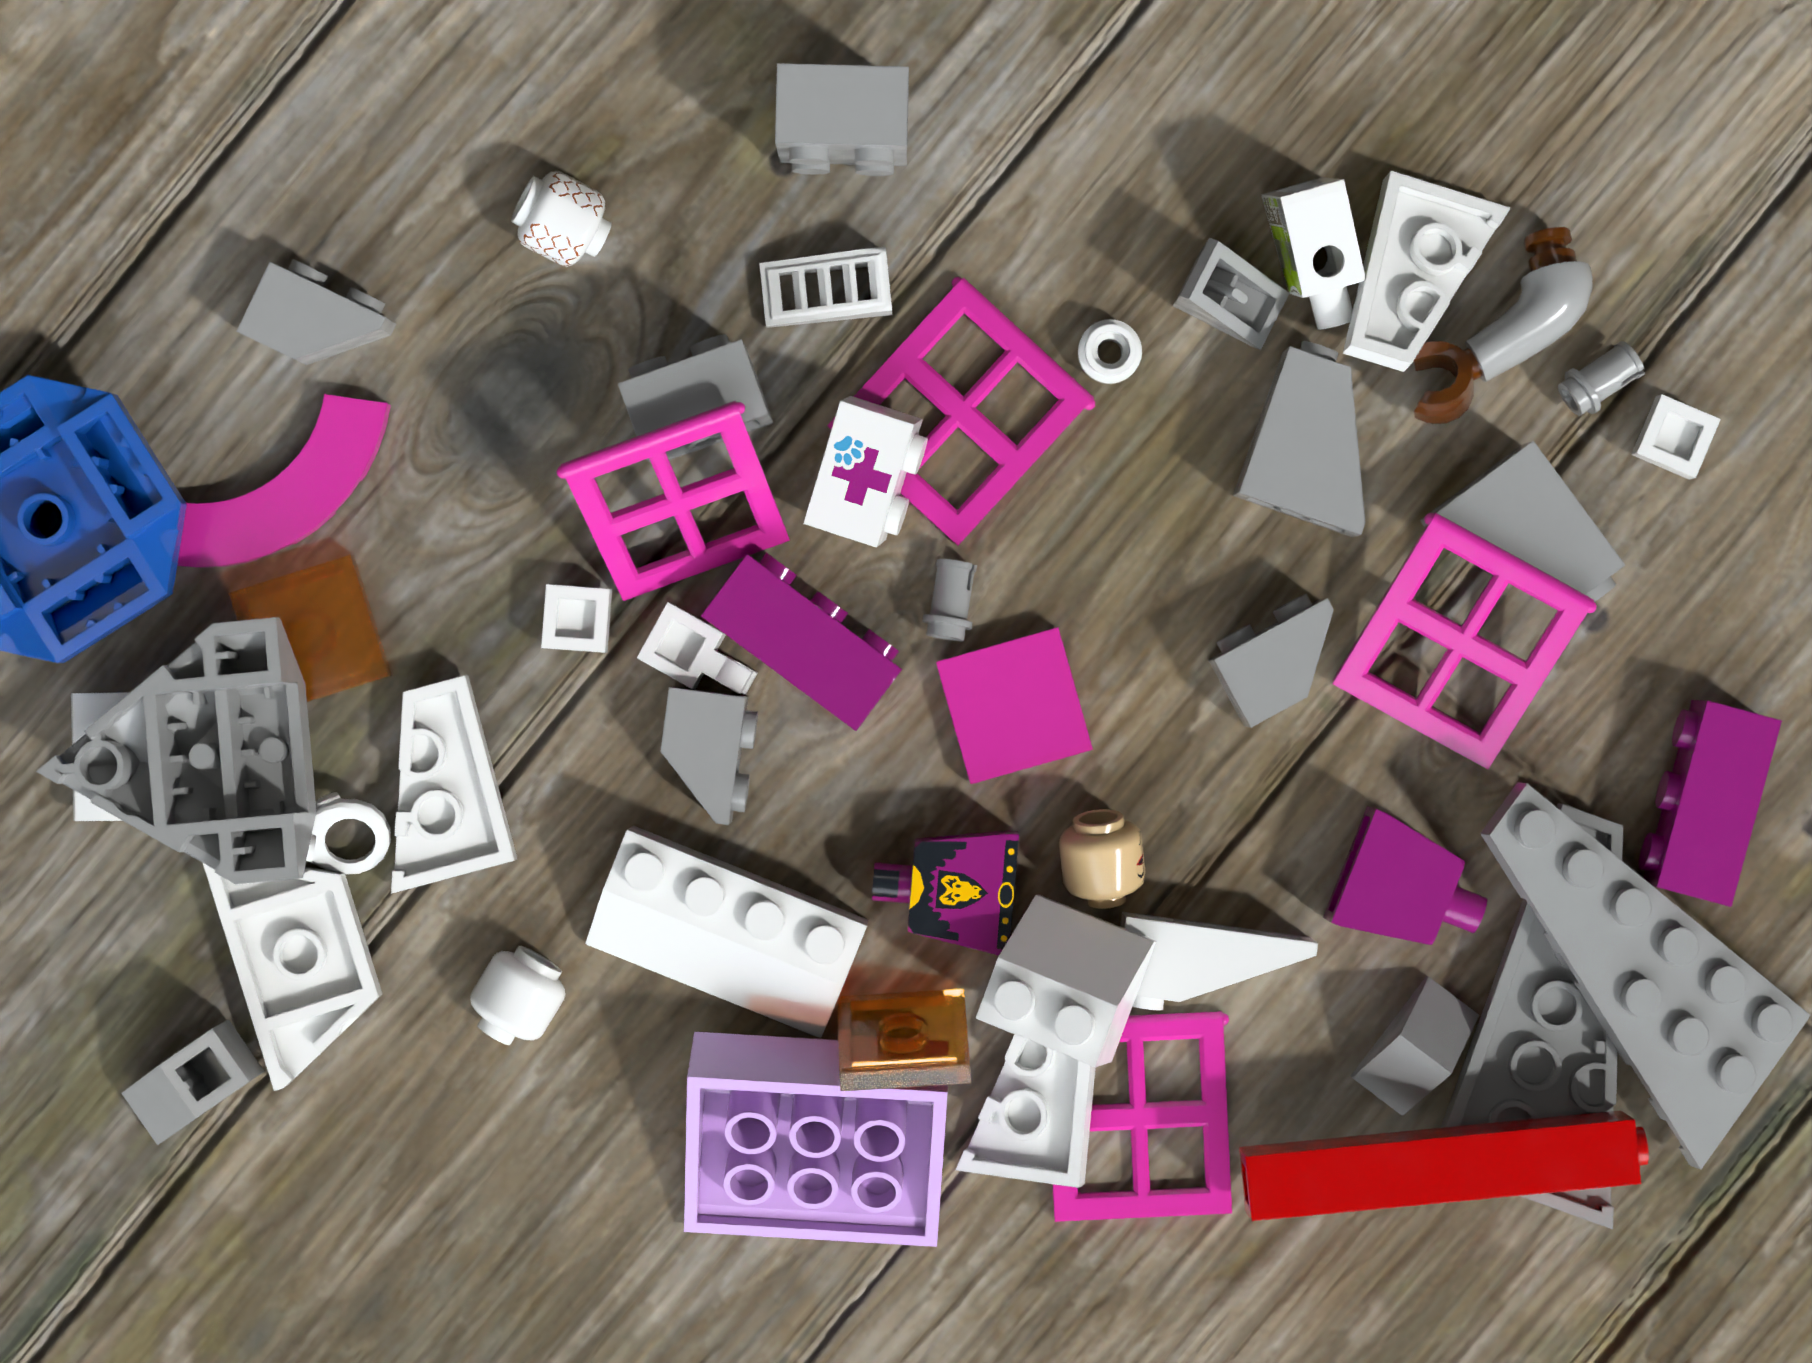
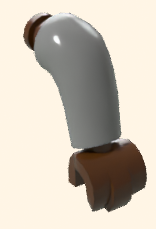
M1546 228L1525 237V250L1529 253H1534V256L1528 261L1530 273L1520 281L1522 292L1518 302L1497 320L1465 342V350L1445 341L1424 343L1414 359L1415 371L1444 368L1450 371L1456 379L1450 387L1441 391H1425L1414 411L1416 419L1431 424H1447L1459 419L1469 409L1474 397V380L1481 378L1484 382H1487L1524 362L1568 333L1587 309L1593 289V277L1589 264L1577 261L1575 251L1571 248H1566V245L1572 241L1569 228Z

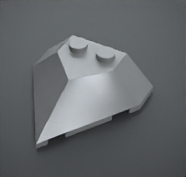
M280 617L212 623L194 639L195 643L171 663L162 665L84 731L86 734L61 755L52 757L36 771L57 784H64L91 800L90 803L179 853L184 852L213 868L215 870L214 873L234 884L303 878L316 816L306 685Z

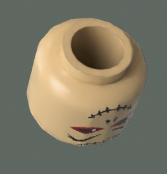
M1102 809L1078 814L1073 818V825L1065 829L1061 834L1059 848L1063 884L1072 895L1087 899L1090 907L1107 909L1120 906L1126 902V895L1133 893L1144 883L1145 863L1142 834L1133 822L1124 820V815L1121 812Z

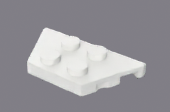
M203 863L274 1091L283 1089L382 995L346 875L340 872L305 867L303 878L234 884L214 873L215 870Z

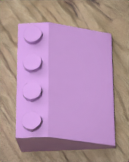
M694 1032L687 1075L684 1232L937 1247L948 1094L949 1047Z

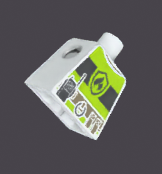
M1321 177L1261 194L1289 293L1301 298H1310L1318 330L1349 323L1353 309L1347 286L1364 281L1365 273L1344 179ZM1324 247L1327 253L1326 265L1320 271L1315 272L1313 257L1320 248Z

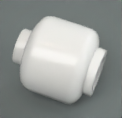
M518 946L515 952L501 951L496 953L470 996L471 1005L482 1016L477 1025L478 1028L493 1039L506 1045H510L515 1037L523 1040L539 1039L565 998L564 986L558 979L562 970L545 957L523 946Z

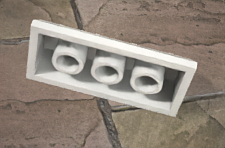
M632 826L625 833L603 888L586 944L821 1038L867 928L868 919Z

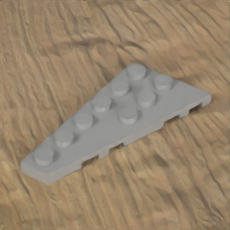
M1517 782L1480 834L1520 898L1527 900L1546 930L1543 934L1555 953L1561 954L1577 979L1574 982L1623 1061L1625 1064L1632 1066L1651 1096L1648 1100L1660 1119L1666 1120L1681 1144L1679 1149L1690 1166L1702 1169L1811 1015L1528 783Z
M1557 804L1556 807L1622 860L1623 825L1564 804ZM1523 899L1441 1128L1613 1111V1106L1616 1105L1618 1051L1574 982L1577 979L1561 954L1555 953L1543 933L1546 930L1526 899ZM1611 1187L1521 1196L1613 1229L1614 1207L1611 1205Z

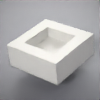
M1663 394L1655 397L1631 455L1689 480L1694 479L1699 472L1721 419Z
M546 584L541 648L607 653L612 589Z

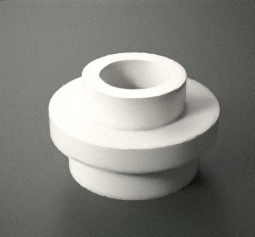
M1108 319L1096 322L1084 332L1078 345V359L1082 369L1090 378L1100 383L1114 384L1126 380L1135 372L1141 361L1142 346L1137 333L1122 321ZM1104 341L1117 343L1121 349L1120 360L1113 364L1104 363L1098 356V346Z

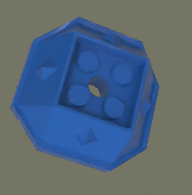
M32 375L25 376L0 392V651L55 663H65L173 595L187 504L116 394ZM53 502L61 511L62 524L56 534L47 538L38 527V515L44 506Z

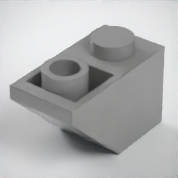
M293 259L288 270L269 262L236 332L305 365H309L391 336L396 323L381 315L385 303L350 287L346 297L338 295L323 287L328 277L327 275Z
M1304 594L1273 611L1277 623L1256 634L1249 624L1216 642L1221 653L1208 660L1245 727L1251 728L1308 697L1334 610L1328 598L1319 599L1311 603L1307 594Z
M669 687L660 751L716 824L729 825L732 822L734 811L745 813L750 775L739 773L742 748H754L758 711L747 710L748 696Z
M227 1020L210 1029L123 1091L122 1095L153 1140L159 1145L265 1071L232 1023Z

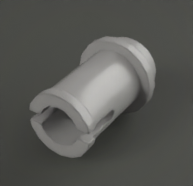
M1620 341L1614 345V348L1580 371L1572 368L1565 372V380L1558 385V390L1563 401L1574 414L1578 416L1585 412L1595 414L1601 410V401L1634 379L1645 374L1643 371L1644 366L1634 349L1626 342Z
M937 559V572L930 614L923 615L922 622L928 624L926 635L945 640L964 641L965 631L972 630L973 622L967 621L977 565L958 560Z

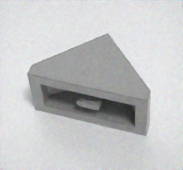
M1209 238L1197 256L1173 307L1261 350L1290 293L1224 244Z
M1426 976L1352 1073L1351 1077L1403 1116L1452 1074L1479 1014L1430 977Z

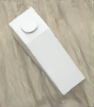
M1122 912L1120 927L1157 941L1132 1006L1141 1009L1163 1010L1164 1000L1182 1002L1317 955L1318 943L1310 937Z

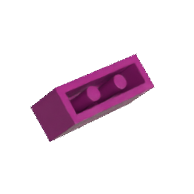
M767 552L760 562L747 554L701 617L853 730L857 731L902 669L892 662L900 651L870 629H868L862 639L841 624L848 615L845 610L819 591L815 593L811 600L807 599L790 586L797 575Z
M1691 700L1689 710H1681L1672 735V745L1679 747L1672 772H1664L1656 793L1655 805L1657 808L1662 809L1656 833L1650 832L1647 834L1639 857V868L1645 870L1644 879L1654 887L1732 907L1782 720L1708 700Z

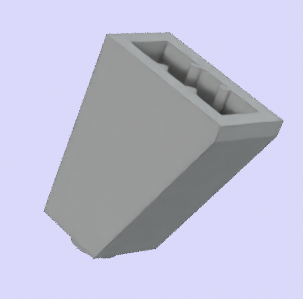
M1302 341L1300 349L1289 346L1282 352L1233 496L1350 537L1359 536L1362 534L1365 525L1351 367L1336 362L1339 353L1335 350L1316 343Z
M1534 441L1520 445L1430 512L1438 513L1594 599V602L1616 586L1611 576L1625 566L1624 562ZM1423 517L1420 520V522L1424 527H1426L1427 524L1424 521L1425 517Z

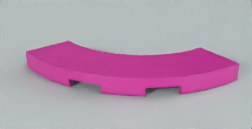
M324 394L321 411L308 442L292 463L277 477L248 494L230 500L214 503H186L187 507L177 566L210 568L252 562L292 544H297L318 530L336 514L339 507L348 499L359 482L363 481L379 451L386 431L391 405L383 402Z

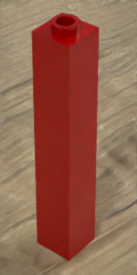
M1623 1111L1239 1147L1244 1205L1251 1221L1641 1184L1640 1166L1647 1165L1649 1160L1648 1142L1644 1128L1642 1126L1636 1127L1635 1119Z

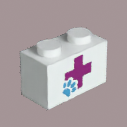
M853 396L841 400L803 524L876 548L886 540L888 533L897 536L902 527L909 504V499L900 496L907 472L917 474L927 446L928 438L918 435L923 419Z

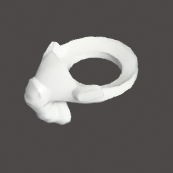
M337 792L319 798L316 801V816L306 861L327 871L345 874H360L374 868L384 859L391 843L390 826L384 814L370 803L358 799H342ZM357 819L365 822L372 828L376 842L373 849L366 856L345 860L329 851L325 843V835L328 829L340 820Z

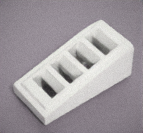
M886 247L759 263L766 328L892 315ZM868 267L871 299L859 301L855 268ZM843 269L846 303L833 304L830 271ZM817 272L821 306L808 308L805 273ZM792 275L795 310L783 311L779 276Z

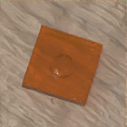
M347 555L229 593L237 621L280 617L305 681L307 703L392 676L354 555Z
M964 989L838 997L840 1091L971 1083Z

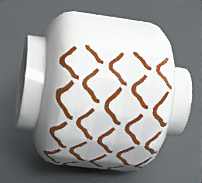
M552 171L544 176L542 180L533 176L525 187L511 218V222L519 226L518 238L524 247L566 267L578 262L584 253L595 257L601 250L612 224L602 218L605 210V200L602 194L560 171Z

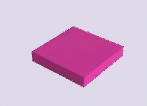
M1059 627L936 662L970 784L1093 750Z

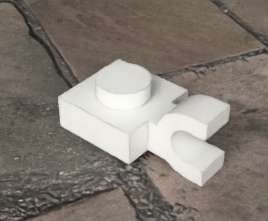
M667 602L637 656L641 661L691 689L697 688L705 674L731 690L746 695L758 672L717 651L726 634Z

